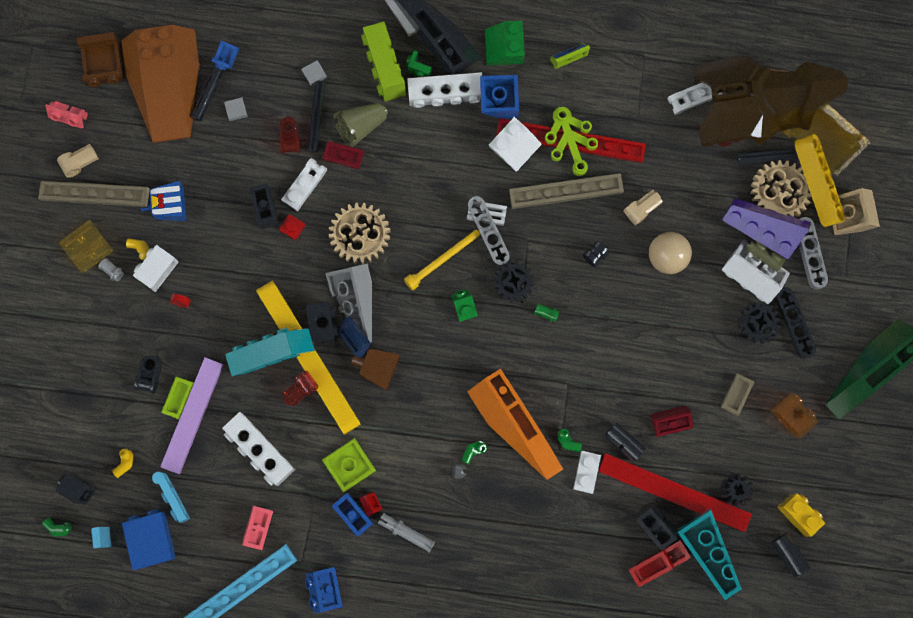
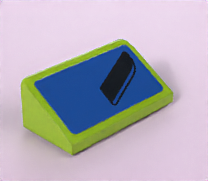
M584 43L551 56L550 60L555 69L588 56L590 46Z

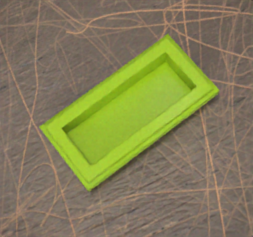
M175 377L161 413L180 420L194 383Z

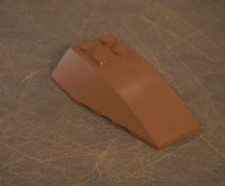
M167 25L133 31L121 40L125 74L153 143L191 138L193 119L190 116L195 105L197 77L200 68L195 29Z

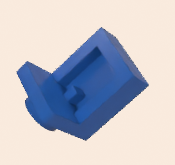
M221 41L216 55L211 61L216 63L215 67L224 71L226 68L232 69L240 48Z

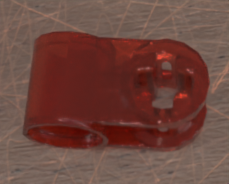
M288 116L280 121L281 154H285V152H301L298 125L294 118ZM288 124L294 125L293 129L289 131L285 130V126Z

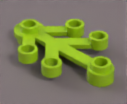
M559 107L553 113L555 123L550 132L546 134L545 142L547 144H554L557 138L556 134L562 126L564 134L556 149L552 151L551 159L553 161H560L563 155L562 152L568 143L574 160L572 171L576 176H583L587 172L588 165L581 159L576 142L592 151L597 148L598 141L595 138L588 139L572 131L570 125L580 128L582 133H589L592 124L589 121L582 122L572 117L568 108ZM564 113L566 117L561 118L559 114ZM583 125H588L589 129H584ZM551 135L554 137V140L550 141L547 137ZM589 142H594L595 146L591 147ZM559 153L560 157L556 158L553 154ZM582 164L584 168L578 169L577 165Z

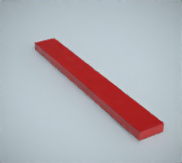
M499 118L496 136L511 120ZM521 122L538 139L541 146L556 148L564 134L563 129H559L556 134L555 143L547 144L545 136L552 127ZM574 131L588 139L595 138L598 141L597 148L592 151L576 142L577 148L581 153L643 163L646 143ZM551 135L547 137L550 141L554 140V137ZM589 142V145L594 147L595 143ZM568 143L565 146L564 150H570Z
M606 453L598 470L599 473L698 514L711 508L715 521L746 532L752 514Z

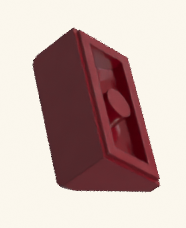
M688 406L650 414L656 437L693 428L692 414Z

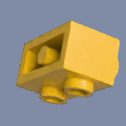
M790 494L777 508L804 537H812L825 524L822 520L823 516L816 509H812L808 505L809 501L802 494Z

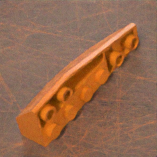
M501 369L467 391L487 424L546 480L563 470L545 437Z

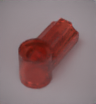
M308 370L294 378V383L283 393V400L286 404L293 407L305 396L310 395L319 388Z

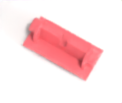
M58 101L45 105L48 118L73 127L84 128L82 120H86L88 116L85 110L72 106L70 111H68L69 105Z

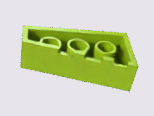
M385 22L363 27L364 34L361 35L363 45H367L369 49L366 54L369 63L373 62L374 68L371 70L374 80L378 79L379 85H377L379 96H383L384 101L406 96L405 82L401 76L399 64H396L395 52L391 48V40Z

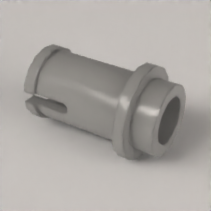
M107 258L103 259L98 265V268L108 274L111 280L119 281L124 275L122 268H117Z

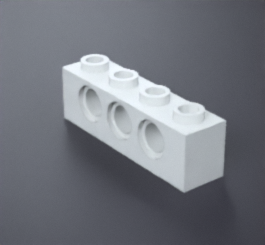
M482 72L407 78L410 106L420 108L430 104L441 106L443 103L457 105L467 101L478 103L481 100L480 76H482ZM466 87L469 91L461 92L459 89ZM446 88L450 90V93L444 94L441 90ZM430 90L432 93L424 95L423 91Z
M239 412L222 428L226 432L224 436L231 443L233 441L239 446L237 450L244 457L248 455L251 458L250 464L257 471L261 469L266 474L263 478L271 486L273 484L279 486L295 471L293 466L243 413ZM243 431H247L249 438L242 442L240 434ZM261 445L262 453L255 456L253 448ZM270 459H274L276 462V466L272 470H268L266 467V463Z

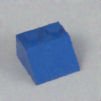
M518 75L480 76L481 113L498 119L518 118Z

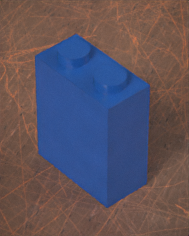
M159 510L149 511L145 517L140 518L139 515L128 517V521L122 523L132 570L176 559L165 512H159Z

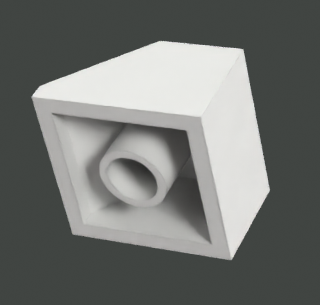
M515 117L489 144V148L516 172L541 146L538 139Z

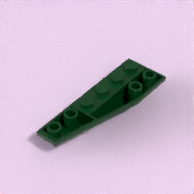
M898 318L868 343L825 404L837 420L858 406L913 361V326Z

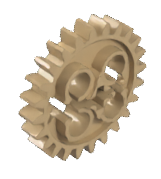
M781 160L776 165L773 161L770 162L769 166L765 164L762 169L757 171L758 175L753 177V180L756 182H752L750 185L755 188L750 194L756 195L752 201H758L757 205L764 209H771L786 216L794 217L795 215L798 217L801 214L800 211L804 212L807 209L805 206L811 203L808 199L812 197L811 193H808L810 190L807 186L805 175L800 173L802 167L797 170L795 169L796 163L789 166V161H786L782 165ZM773 175H777L780 181H775L772 184V188L769 191L772 193L773 198H770L765 193L770 186L760 187V185L765 183V177L767 179L766 182L770 183L774 179ZM790 183H793L797 186V191L793 195H803L798 198V202H796V198H793L789 202L790 206H786L782 200H788L791 197L794 189L791 188Z
M355 203V208H352L349 204L347 211L341 208L342 215L335 214L338 220H331L335 227H329V230L334 232L329 234V238L335 239L330 243L331 246H336L334 249L335 253L341 251L339 254L340 258L346 255L347 262L353 258L354 264L357 263L358 259L364 264L365 259H368L371 263L372 256L378 259V252L384 254L382 246L388 247V243L385 240H390V236L386 235L390 233V228H385L389 225L388 221H383L385 215L378 216L380 213L379 209L373 211V205L367 209L365 203H363L362 208L358 206V203ZM374 216L375 224L381 225L373 226V231L378 234L377 238H368L370 229L369 227L367 228L366 223H357L360 217H365L368 224H371L372 217ZM344 228L352 230L349 237L353 240L354 244L361 243L363 245L360 250H354L352 244L349 243L347 251H345V244L339 242V240L344 242L347 240L346 235L341 233ZM356 232H363V236L357 235Z

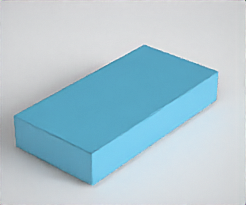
M95 527L91 529L93 548L112 547L110 527Z

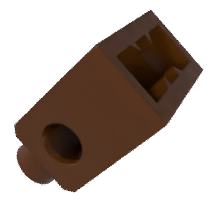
M369 349L366 357L357 358L354 355L351 364L361 367L359 375L362 378L388 391L400 355Z

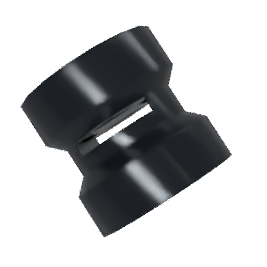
M598 241L591 245L592 248L590 250H586L582 254L587 263L594 268L600 264L601 259H605L609 255L607 249Z

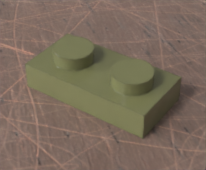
M754 239L746 249L776 272L780 270L786 260L783 256Z

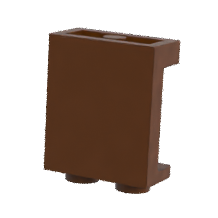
M114 32L77 38V45L81 49L84 72L82 81L86 86L98 87L100 84H116L118 81H124L119 40Z

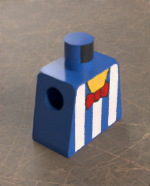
M180 181L152 188L147 207H141V211H151L152 216L156 220L187 221L184 186Z

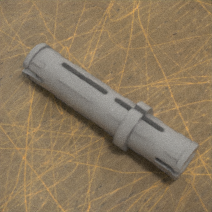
M383 513L378 524L391 530L395 536L398 534L429 553L435 544V541L404 525L403 521H397Z

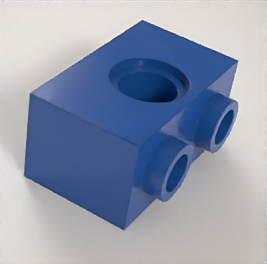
M346 493L332 505L334 510L357 537L374 524L349 493Z

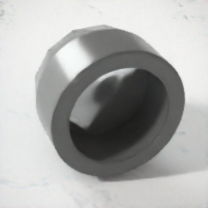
M454 463L452 477L454 479L464 478L467 475L463 473V470H467L466 466L461 463Z

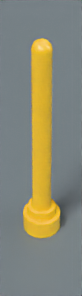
M474 230L416 275L409 274L405 277L404 281L412 291L419 287L420 280L479 237V230Z

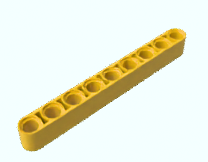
M273 280L256 290L280 330L288 328L289 331L302 329ZM316 350L297 356V359L343 434L345 435L361 425Z

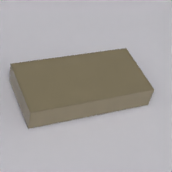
M736 373L720 408L738 417L754 381Z

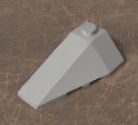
M368 263L326 273L332 297H336L340 305L338 307L340 313H344L345 317H351L368 340L372 342V280Z

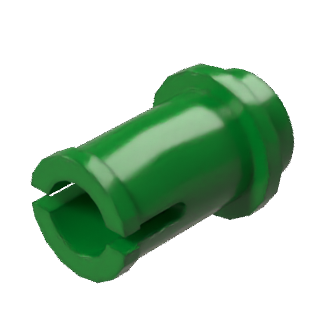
M538 303L534 314L549 319L550 322H556L560 311H557V308L552 309Z

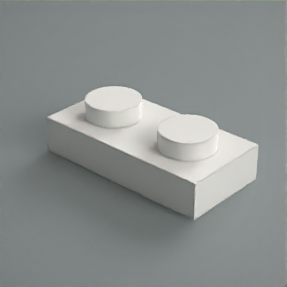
M581 451L573 490L593 494L601 455Z

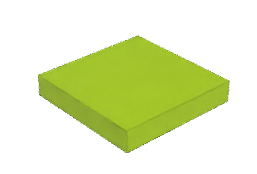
M355 438L322 459L343 493L376 471Z

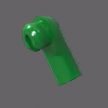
M560 429L557 433V439L562 448L581 452L582 443L572 441L567 429Z
M482 441L468 444L461 461L470 465L473 455L485 453L487 445Z
M47 518L42 523V526L55 537L66 536L72 530V525L69 522L56 525L50 518Z

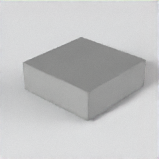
M318 60L301 69L310 86L315 85L316 81H322L327 78Z
M243 98L224 102L229 121L248 117Z

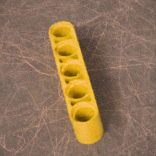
M812 134L797 139L795 141V149L821 224L827 227L844 222L845 214L817 135Z

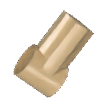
M88 144L73 153L62 154L58 157L57 162L65 176L69 178L79 174L81 168L99 158L93 147Z
M651 190L640 200L634 201L627 206L623 212L636 226L651 211L662 204L663 201L657 192Z

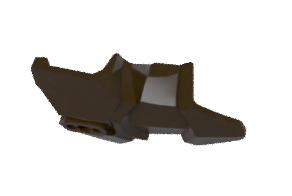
M743 55L695 66L693 68L695 82H701L711 88L713 101L710 111L700 127L701 146L711 147L715 143L747 138L754 139L758 145H762L765 140L771 138L778 131L794 128L810 130L815 112L826 103L846 93L848 79L843 71L817 65L809 61L797 67L796 71H771L769 66L755 64L751 57Z

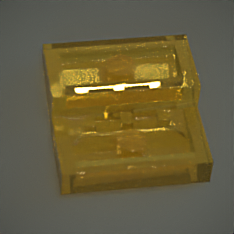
M88 220L59 242L82 274L113 252L111 246L91 220Z

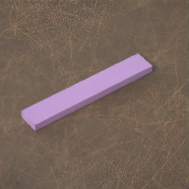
M204 358L161 468L177 474L181 473L224 366L223 364Z

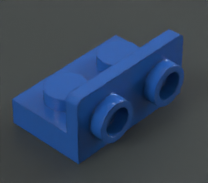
M335 567L306 573L305 584L311 597L309 598V605L314 613L343 607Z

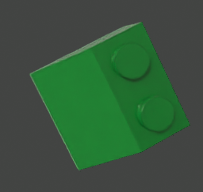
M504 21L485 29L487 66L523 64L525 54L522 21Z

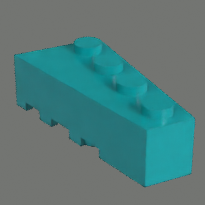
M285 328L278 330L275 336L268 334L262 336L261 341H258V339L249 341L245 347L243 345L233 347L232 352L225 355L231 376H237L315 350L308 328L293 331Z
M711 508L677 529L678 534L724 600L742 589Z

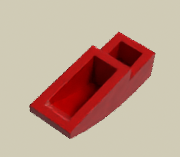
M681 538L662 551L659 550L631 567L629 572L637 586L640 587L692 557V554Z

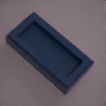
M346 317L337 332L355 356L362 358L371 342L353 319Z

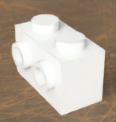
M157 245L147 252V258L143 263H139L136 266L135 273L133 274L137 280L154 292L158 290L178 264V261Z

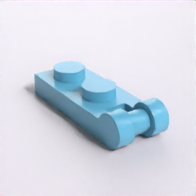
M162 472L154 473L152 480L154 483L159 484L163 490V493H161L162 498L166 503L170 504L172 508L170 512L174 520H178L180 523L189 520L190 517L168 475Z

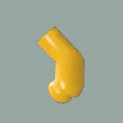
M127 239L126 247L137 249L139 258L145 260L147 258L146 254L150 250L147 243L142 240Z
M126 448L119 452L121 464L112 470L117 478L131 469L133 465V453Z

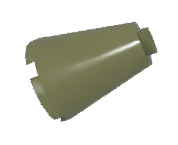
M380 103L341 110L334 113V119L337 118L338 123L335 125L345 143L349 142V147H353L387 119L388 111Z

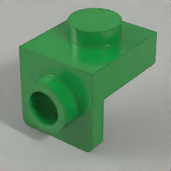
M414 50L412 56L409 55L406 61L408 73L414 75L415 78L430 77L431 67L418 63V52Z
M458 290L455 294L451 295L459 322L478 316L469 290Z

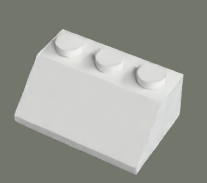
M743 240L728 259L722 271L729 278L739 282L744 289L754 293L760 301L769 304L783 288L790 273L782 267L778 272L770 268L746 250L750 243Z

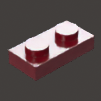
M328 141L323 161L359 170L364 150Z

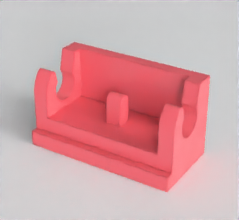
M252 506L242 540L243 546L259 550L263 549L273 511Z

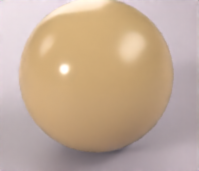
M665 232L658 235L649 247L651 264L655 269L665 274L681 272L688 266L691 260L692 249L690 243L683 235L676 232Z

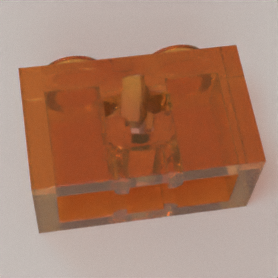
M789 393L774 405L770 411L798 439L803 437L819 421L816 419V414L802 404L803 401L797 394ZM794 411L798 412V414L796 415L797 418H794L793 416L795 414Z

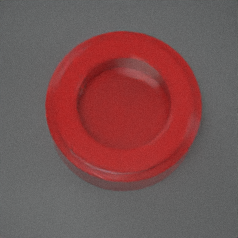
M173 294L170 302L176 306L188 308L191 300L186 296Z

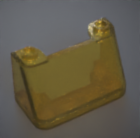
M828 103L815 112L810 130L794 128L783 131L789 138L794 136L797 139L812 134L817 135L831 176L833 174L838 176L871 143Z

